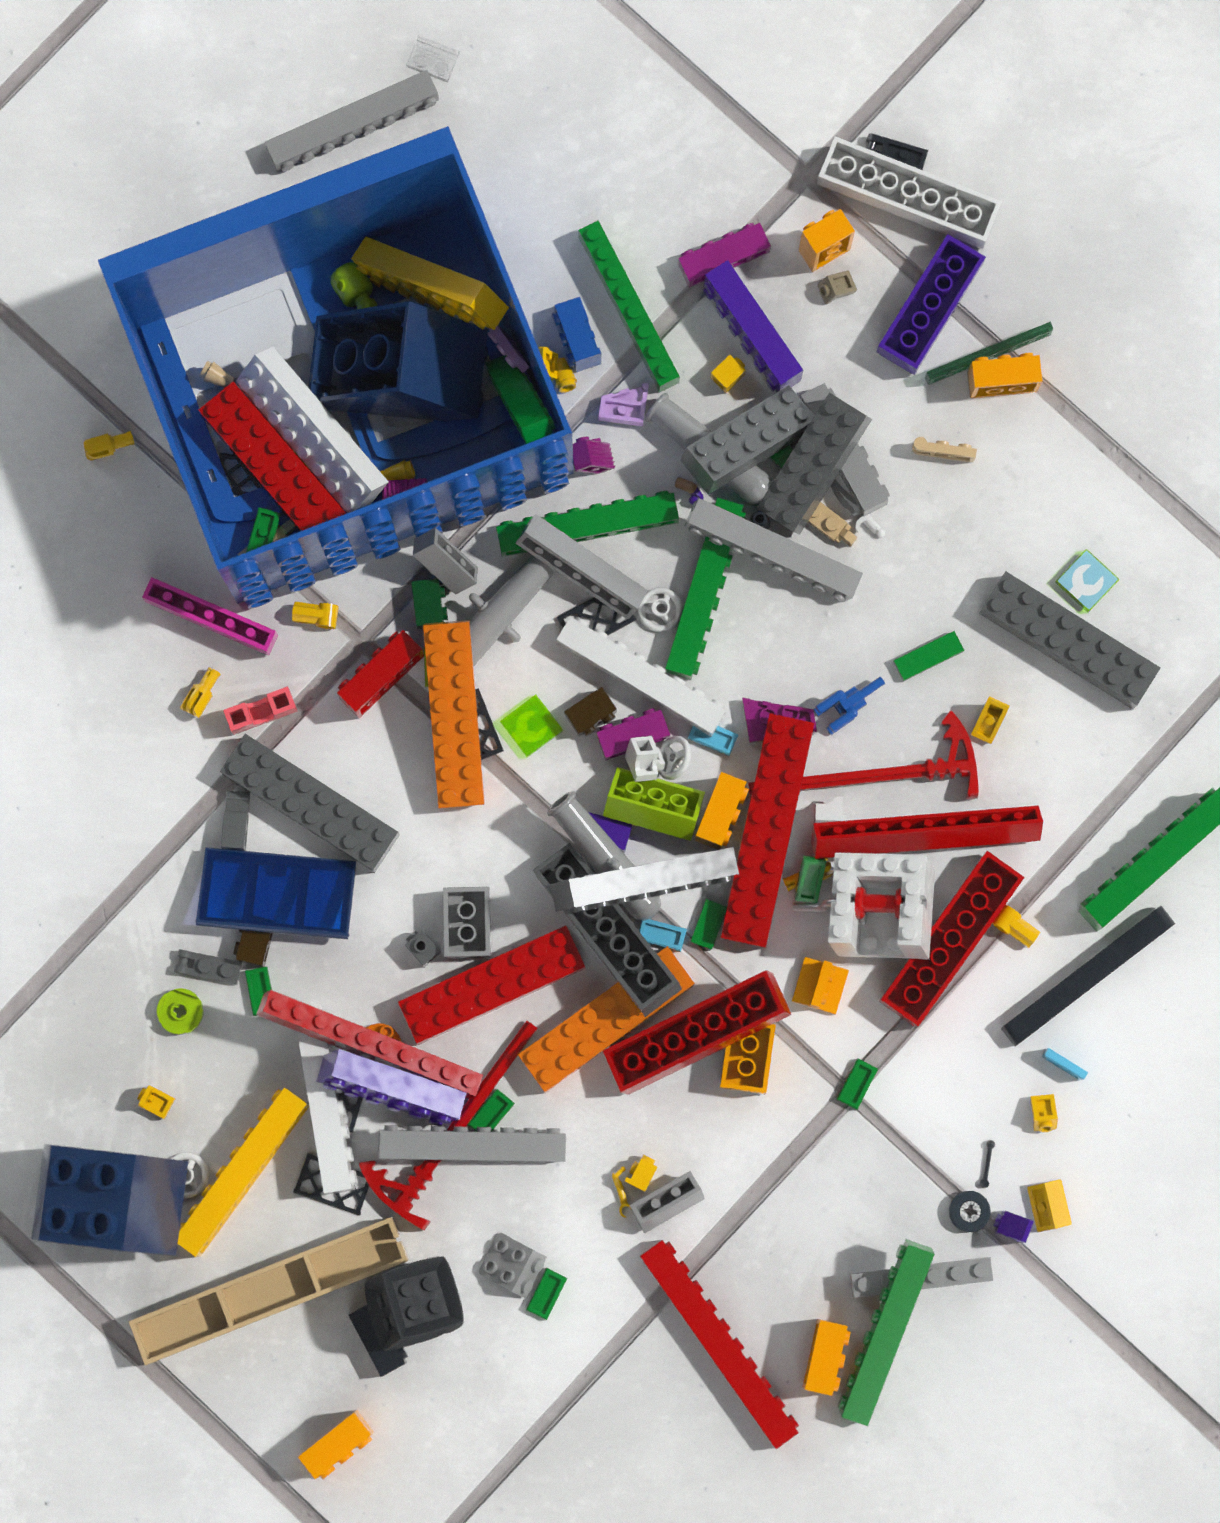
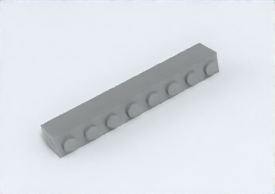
M425 70L265 141V146L277 172L281 170L283 172L288 171L294 167V164L301 161L308 162L321 152L329 153L335 149V146L342 143L349 144L355 140V137L362 134L369 135L376 130L375 128L382 125L389 126L402 116H412L416 113V110L422 107L430 108L434 106L436 101L439 100L438 91L428 70Z
M700 498L694 502L684 525L694 535L701 536L703 534L709 537V541L716 545H727L730 547V551L742 555L744 553L751 556L750 560L758 564H763L764 562L770 565L773 571L781 574L786 572L792 575L791 578L800 583L808 582L812 584L813 589L819 592L827 591L832 593L834 599L842 602L853 598L863 575L862 572Z
M384 1125V1130L379 1129V1159L565 1162L566 1134L560 1133V1128H546V1132H537V1128H523V1132H514L512 1127H500V1132H493L491 1127H477V1131H468V1127L455 1126L454 1131H445V1126H431V1130H421L422 1126H408V1130H398V1125Z

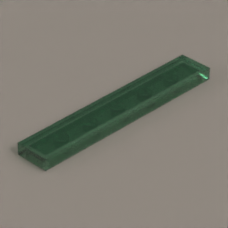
M1051 321L927 371L925 380L927 384L931 385L968 370L971 362L975 361L976 358L988 357L991 360L1051 336L1054 329Z

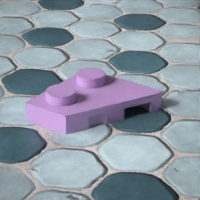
M644 383L641 387L631 390L627 388L620 390L616 394L610 393L602 396L598 420L643 426L649 383Z

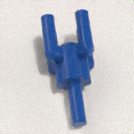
M878 677L861 690H858L855 686L846 692L838 690L816 705L814 713L818 717L833 706L841 717L826 727L828 733L832 735L853 721L858 715V710L867 705L864 698L883 686L885 682L882 677Z

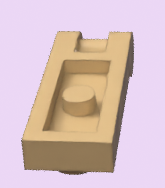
M917 437L912 445V451L917 455L974 462L977 449L972 448L969 444L953 446L949 445L947 441L931 443L927 442L924 437Z

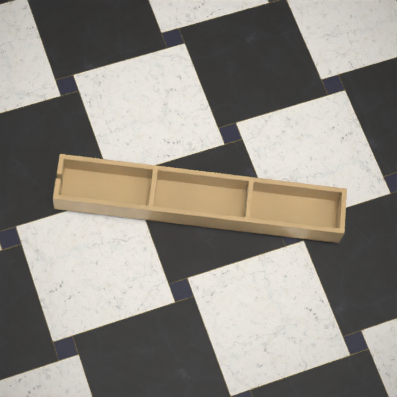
M393 1217L128 1321L144 1365H149L409 1261L402 1241L397 1242L396 1240L400 1235Z

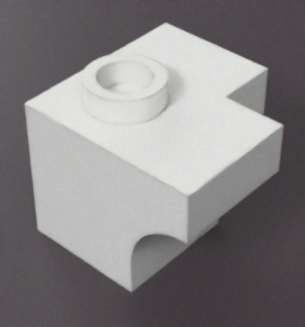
M652 736L630 738L625 758L634 781L656 780L658 770H664L665 767L659 747H656Z
M834 796L833 800L826 804L816 803L814 823L847 821V814H843V797Z

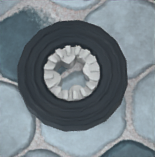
M963 1191L957 1194L949 1207V1217L953 1225L964 1232H977L983 1229L989 1222L991 1215L987 1199L975 1191ZM969 1205H972V1209L976 1210V1214L971 1215V1218H967V1214L963 1212Z

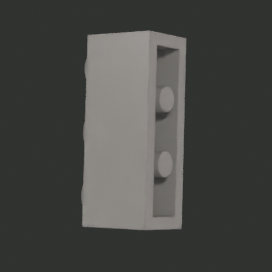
M434 528L414 539V558L421 562L432 575H435L455 595L477 584L478 567L439 530Z
M691 1171L631 1204L630 1208L645 1234L704 1200L702 1189Z

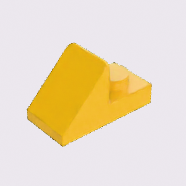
M989 696L971 735L992 744L1010 705Z

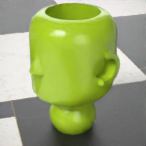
M355 262L345 263L332 273L330 284L346 307L357 306V309L377 306V302L370 298L373 292V284L367 275L361 273L356 268L358 265Z

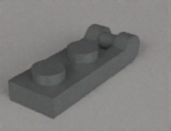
M181 949L178 950L177 956L179 961L178 965H175L174 972L238 985L242 962ZM188 959L195 960L193 968L187 967Z

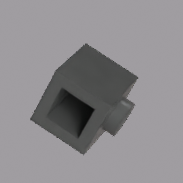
M423 930L419 933L414 931L406 938L408 943L405 946L423 967L441 953L440 949Z

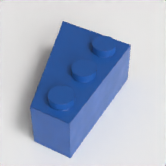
M577 297L555 304V312L552 313L555 325H560L562 333L559 334L562 346H567L569 354H566L569 366H574L577 373L601 365L600 348H597L594 339L595 335L593 330H591L581 298Z

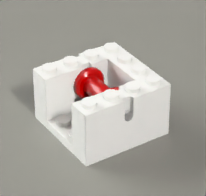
M835 853L832 894L835 898H826L821 903L794 902L793 911L825 912L831 907L828 943L838 956L929 959L935 869L927 855ZM866 912H868L867 920L865 919Z

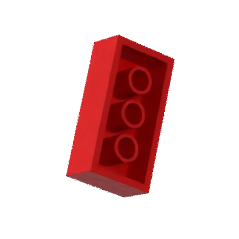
M404 630L400 633L396 631L387 640L389 643L383 649L379 647L371 655L373 659L369 663H362L355 670L354 673L356 675L351 680L346 679L339 685L337 694L340 700L359 719L424 657L422 648Z

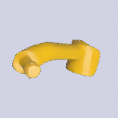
M621 1166L615 1174L612 1173V1179L621 1203L619 1213L622 1217L627 1218L621 1211L625 1206L630 1208L623 1184L618 1178L626 1171V1168Z

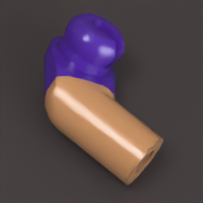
M681 477L676 479L675 487L691 495L689 498L691 505L698 498L704 499L702 492L695 483Z

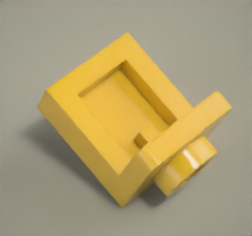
M148 1085L147 1089L143 1088L137 1098L140 1101L139 1107L163 1119L166 1118L176 1100Z

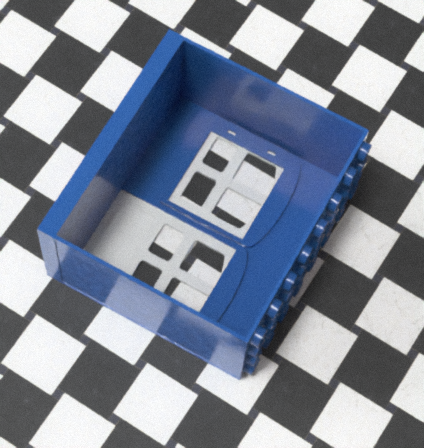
M449 126L98 259L217 570L237 604L245 601L249 609L265 605L274 599L271 591L288 585L290 592L306 589L316 583L313 574L329 568L333 576L350 572L358 567L357 557L373 552L375 559L386 558L401 550L398 541L414 535L417 538L434 528L443 534L440 525L458 519L460 526L471 525L485 517L483 508L500 502L502 510L512 509L528 500L525 494L527 491L542 486L544 493L549 494L561 490L570 484L567 476L574 474L571 428ZM365 237L485 283L509 307L498 325L517 344L516 347L520 349L521 354L527 361L529 368L524 373L527 375L530 383H532L539 399L542 400L549 416L552 417L556 428L552 430L553 434L526 444L495 388L483 396L478 418L447 422L434 420L418 425L390 427L387 426L383 415L330 410L334 419L379 471L385 470L403 460L406 462L411 461L415 471L414 479L426 478L427 483L382 500L381 491L371 505L301 532L296 529L288 537L238 556V553L248 546L258 508L281 513L280 526L287 522L289 518L262 487H240L242 491L248 493L233 495L231 490L233 487L224 472L216 448L217 443L222 440L198 411L201 407L197 396L200 393L218 387L217 385L204 382V379L199 377L206 362H215L236 380L255 354L271 346L276 349L285 361L302 354H307L311 361L316 316L357 309V306L346 307L331 286L330 278L338 267L348 262H354L351 258ZM373 284V292L370 298L377 302V306L407 301L422 305L412 297L407 299L399 294L398 291L392 293L383 285L378 287ZM487 334L488 360L503 356L496 347L497 344Z

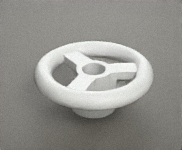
M667 588L649 590L638 608L641 622L648 629L655 632H666L673 629L680 622L683 612V605L679 596ZM657 594L664 595L663 598L656 599L652 606L645 607L646 602L652 596ZM670 598L676 605V615L673 620L668 616L670 610L668 602ZM658 606H663L665 610L663 612H658L656 608ZM645 614H654L657 617H661L666 625L651 623Z
M672 736L665 740L659 748L662 757L664 753L668 756L666 771L658 770L659 775L666 780H674L680 777L686 771L691 759V748L688 741L681 736ZM678 742L684 749L676 752L672 750L670 745Z
M188 1152L173 1156L171 1159L189 1160L187 1172H189L190 1176L186 1180L185 1185H189L192 1191L184 1192V1199L194 1198L201 1194L209 1181V1169L205 1161L198 1155ZM195 1163L202 1170V1181L199 1186L194 1181L193 1168Z

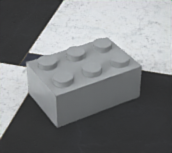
M489 886L443 888L445 959L491 958Z

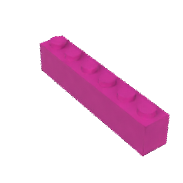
M151 577L142 596L143 600L148 604L268 656L278 638L277 632L273 629Z

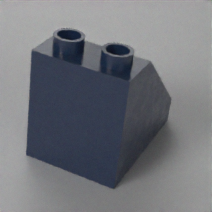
M411 301L316 316L308 388L323 406L331 411L446 422L478 418L479 409L483 402V393L481 391L483 369L488 358L486 347L488 329H481L474 324L464 322L458 318Z

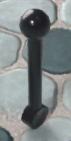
M988 1140L986 1143L988 1150L983 1179L980 1181L982 1188L989 1186L987 1179L992 1149L995 1147L993 1140Z

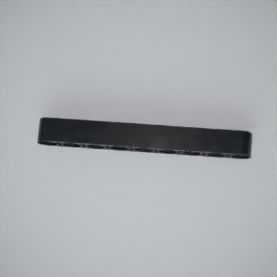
M1162 905L1010 1020L1001 1030L1014 1047L1176 923Z

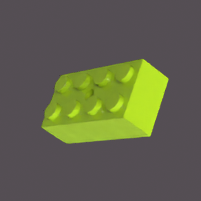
M617 767L607 796L603 816L691 841L705 792L658 778L656 780L635 782L630 770Z

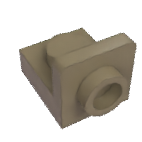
M849 270L828 275L818 284L819 293L825 304L831 303L836 298L854 294L857 291Z

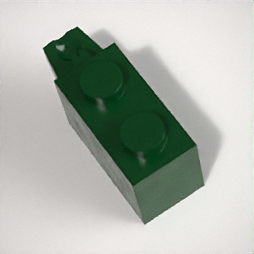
M439 579L412 581L417 629L422 630L423 625L427 623H439L448 620L447 606L442 607L441 599L446 598L445 587L443 584L440 585Z

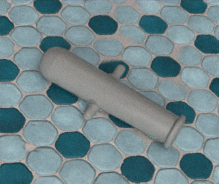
M668 393L662 394L645 416L647 422L652 421L683 449H686L687 446L712 432L669 399ZM754 466L725 485L745 502L758 506L773 481L767 473L758 466Z
M532 555L489 601L484 602L475 593L469 595V600L479 608L478 612L470 620L473 666L477 664L502 634H506L514 642L520 641L521 637L511 627V623L551 576L559 574L557 571Z
M575 791L564 794L549 807L547 815L554 816L598 874L635 867L576 799ZM659 896L621 904L633 918L645 921L657 914L661 907V900Z

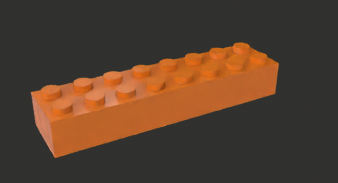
M470 620L427 623L423 625L438 807L484 805L485 798Z
M668 946L657 955L678 980L682 990L649 1015L644 1017L617 982L518 1054L545 1093L695 985Z

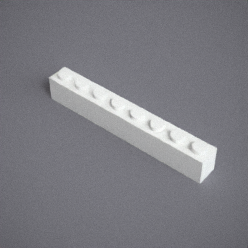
M570 616L556 639L558 645L692 726H695L710 737L713 736L726 714L722 703L715 699L712 701L704 697L705 694L699 689L693 687L691 690L684 685L685 681L675 675L673 678L665 674L666 670L661 666L648 664L645 662L646 658L641 654L635 652L633 655L626 650L627 646L617 640L615 642L607 639L608 635L599 629L594 631L587 627L588 623L579 617L574 619Z

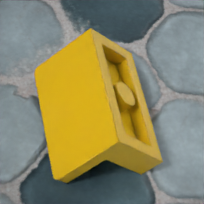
M1061 1179L1027 1187L1037 1232L1057 1229L1072 1224Z

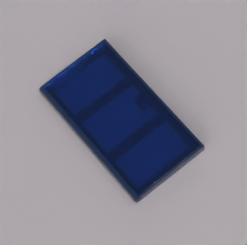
M205 847L197 917L195 920L196 926L348 940L350 936L349 927L356 861Z

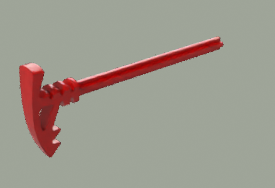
M950 711L941 723V726L950 727L943 736V740H951L952 742L947 761L939 757L935 763L930 758L926 759L923 764L804 776L801 790L921 777L933 781L934 776H937L939 780H943L945 775H948L950 779H954L955 774H959L961 778L969 777L966 800L978 799L979 794L973 746L966 729L953 711ZM959 742L963 743L967 759L955 760ZM748 782L749 796H752L754 782Z
M529 1021L524 1023L481 1082L476 1097L470 1098L462 1108L460 1119L453 1121L446 1131H454L455 1126L466 1127L518 1054L538 1029ZM425 1159L420 1166H414L415 1174L406 1177L409 1181L407 1185L385 1179L389 1172L387 1169L373 1170L377 1164L375 1160L360 1162L359 1166L365 1180L377 1197L404 1219L422 1230H426L431 1221L409 1213L414 1207L411 1201L413 1199L419 1200L418 1192L427 1189L425 1182H432V1173L441 1160ZM386 1186L402 1192L393 1202L381 1190V1187Z

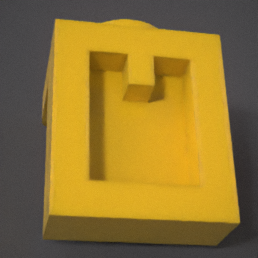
M538 347L551 381L557 380L558 354L550 351L548 347Z
M1054 1094L1031 1096L1030 1102L1034 1120V1131L1050 1132L1057 1129L1058 1116Z

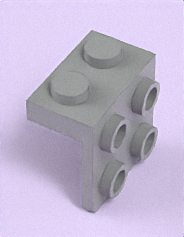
M499 1233L485 1257L479 1273L509 1291L526 1298L533 1287L538 1273L542 1270L547 1256L503 1233Z

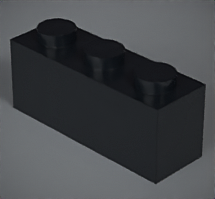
M367 1305L348 1315L380 1377L407 1363L405 1358L408 1357V1354L404 1347L387 1351L382 1349L377 1339Z

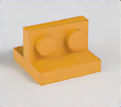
M805 957L792 1002L836 1015L849 970L834 966L833 963L825 960L821 962Z

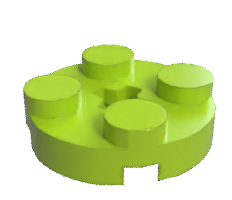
M177 988L164 994L158 1002L157 1016L159 1022L165 1030L173 1034L191 1033L200 1025L203 1019L202 1001L194 992L188 989ZM181 1005H184V1010L187 1011L186 1015L177 1018V1013L174 1012L175 1007L179 1008Z

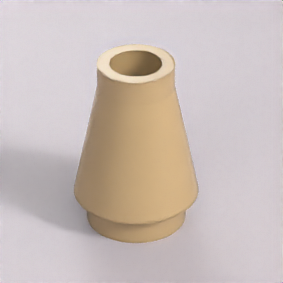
M209 361L206 362L199 377L204 379V382L224 388L234 380V377L230 376L219 365Z

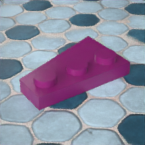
M742 697L749 743L764 741L770 713L815 723L813 733H817L814 709Z

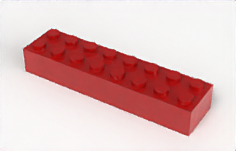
M231 382L198 410L202 418L300 532L347 514L234 382Z
M986 851L931 927L929 959H908L879 1002L915 1028L919 1027L1025 877L992 853Z
M565 925L400 1000L398 1004L416 1044L420 1045L585 969V965Z
M765 970L603 1050V1053L620 1092L629 1095L792 1014L774 974Z

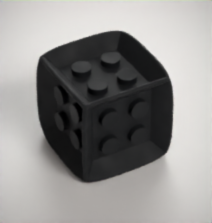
M444 1256L431 1257L394 1267L372 1276L365 1282V1297L379 1344L384 1351L399 1349L434 1339L444 1333L455 1331L464 1323L463 1308L452 1270Z

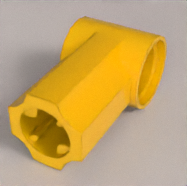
M294 602L292 622L314 624L316 627L324 629H336L339 606L330 603H319L317 605Z
M1005 904L992 924L1004 934H1010L1024 946L1030 948L1041 932L1022 919V916L1016 910Z

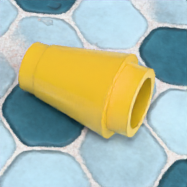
M561 357L558 358L555 387L561 393L570 392L576 388L577 379L566 358Z
M403 460L380 471L387 480L415 478V471L411 461L406 462Z

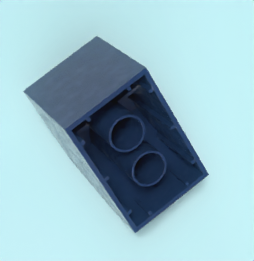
M44 1144L31 1239L126 1252L176 1255L188 1161Z

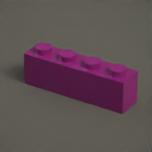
M749 223L735 234L733 232L726 233L721 237V240L716 242L708 241L702 244L698 250L693 251L690 249L680 255L681 257L678 258V266L688 287L690 288L705 281V274L727 260L733 268H736L770 253L771 245L761 223L755 225L754 223Z

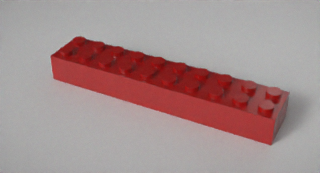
M769 714L737 860L739 874L734 875L721 939L762 948L767 947L815 725L813 722Z

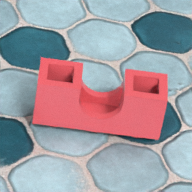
M287 686L268 693L261 700L252 703L244 702L223 710L233 735L298 712L289 687Z

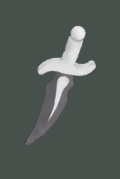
M835 479L831 484L834 495L840 504L850 511L851 516H855L858 519L855 524V531L859 533L860 525L865 524L873 533H876L877 537H884L885 531L880 529L881 527L870 517L872 513L863 517L853 497Z

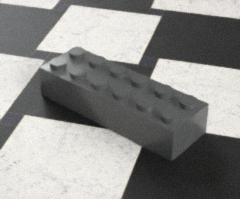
M787 386L687 446L680 461L705 492L710 494L800 439L812 421L814 414L794 390Z
M829 392L757 509L792 532L800 535L872 419Z

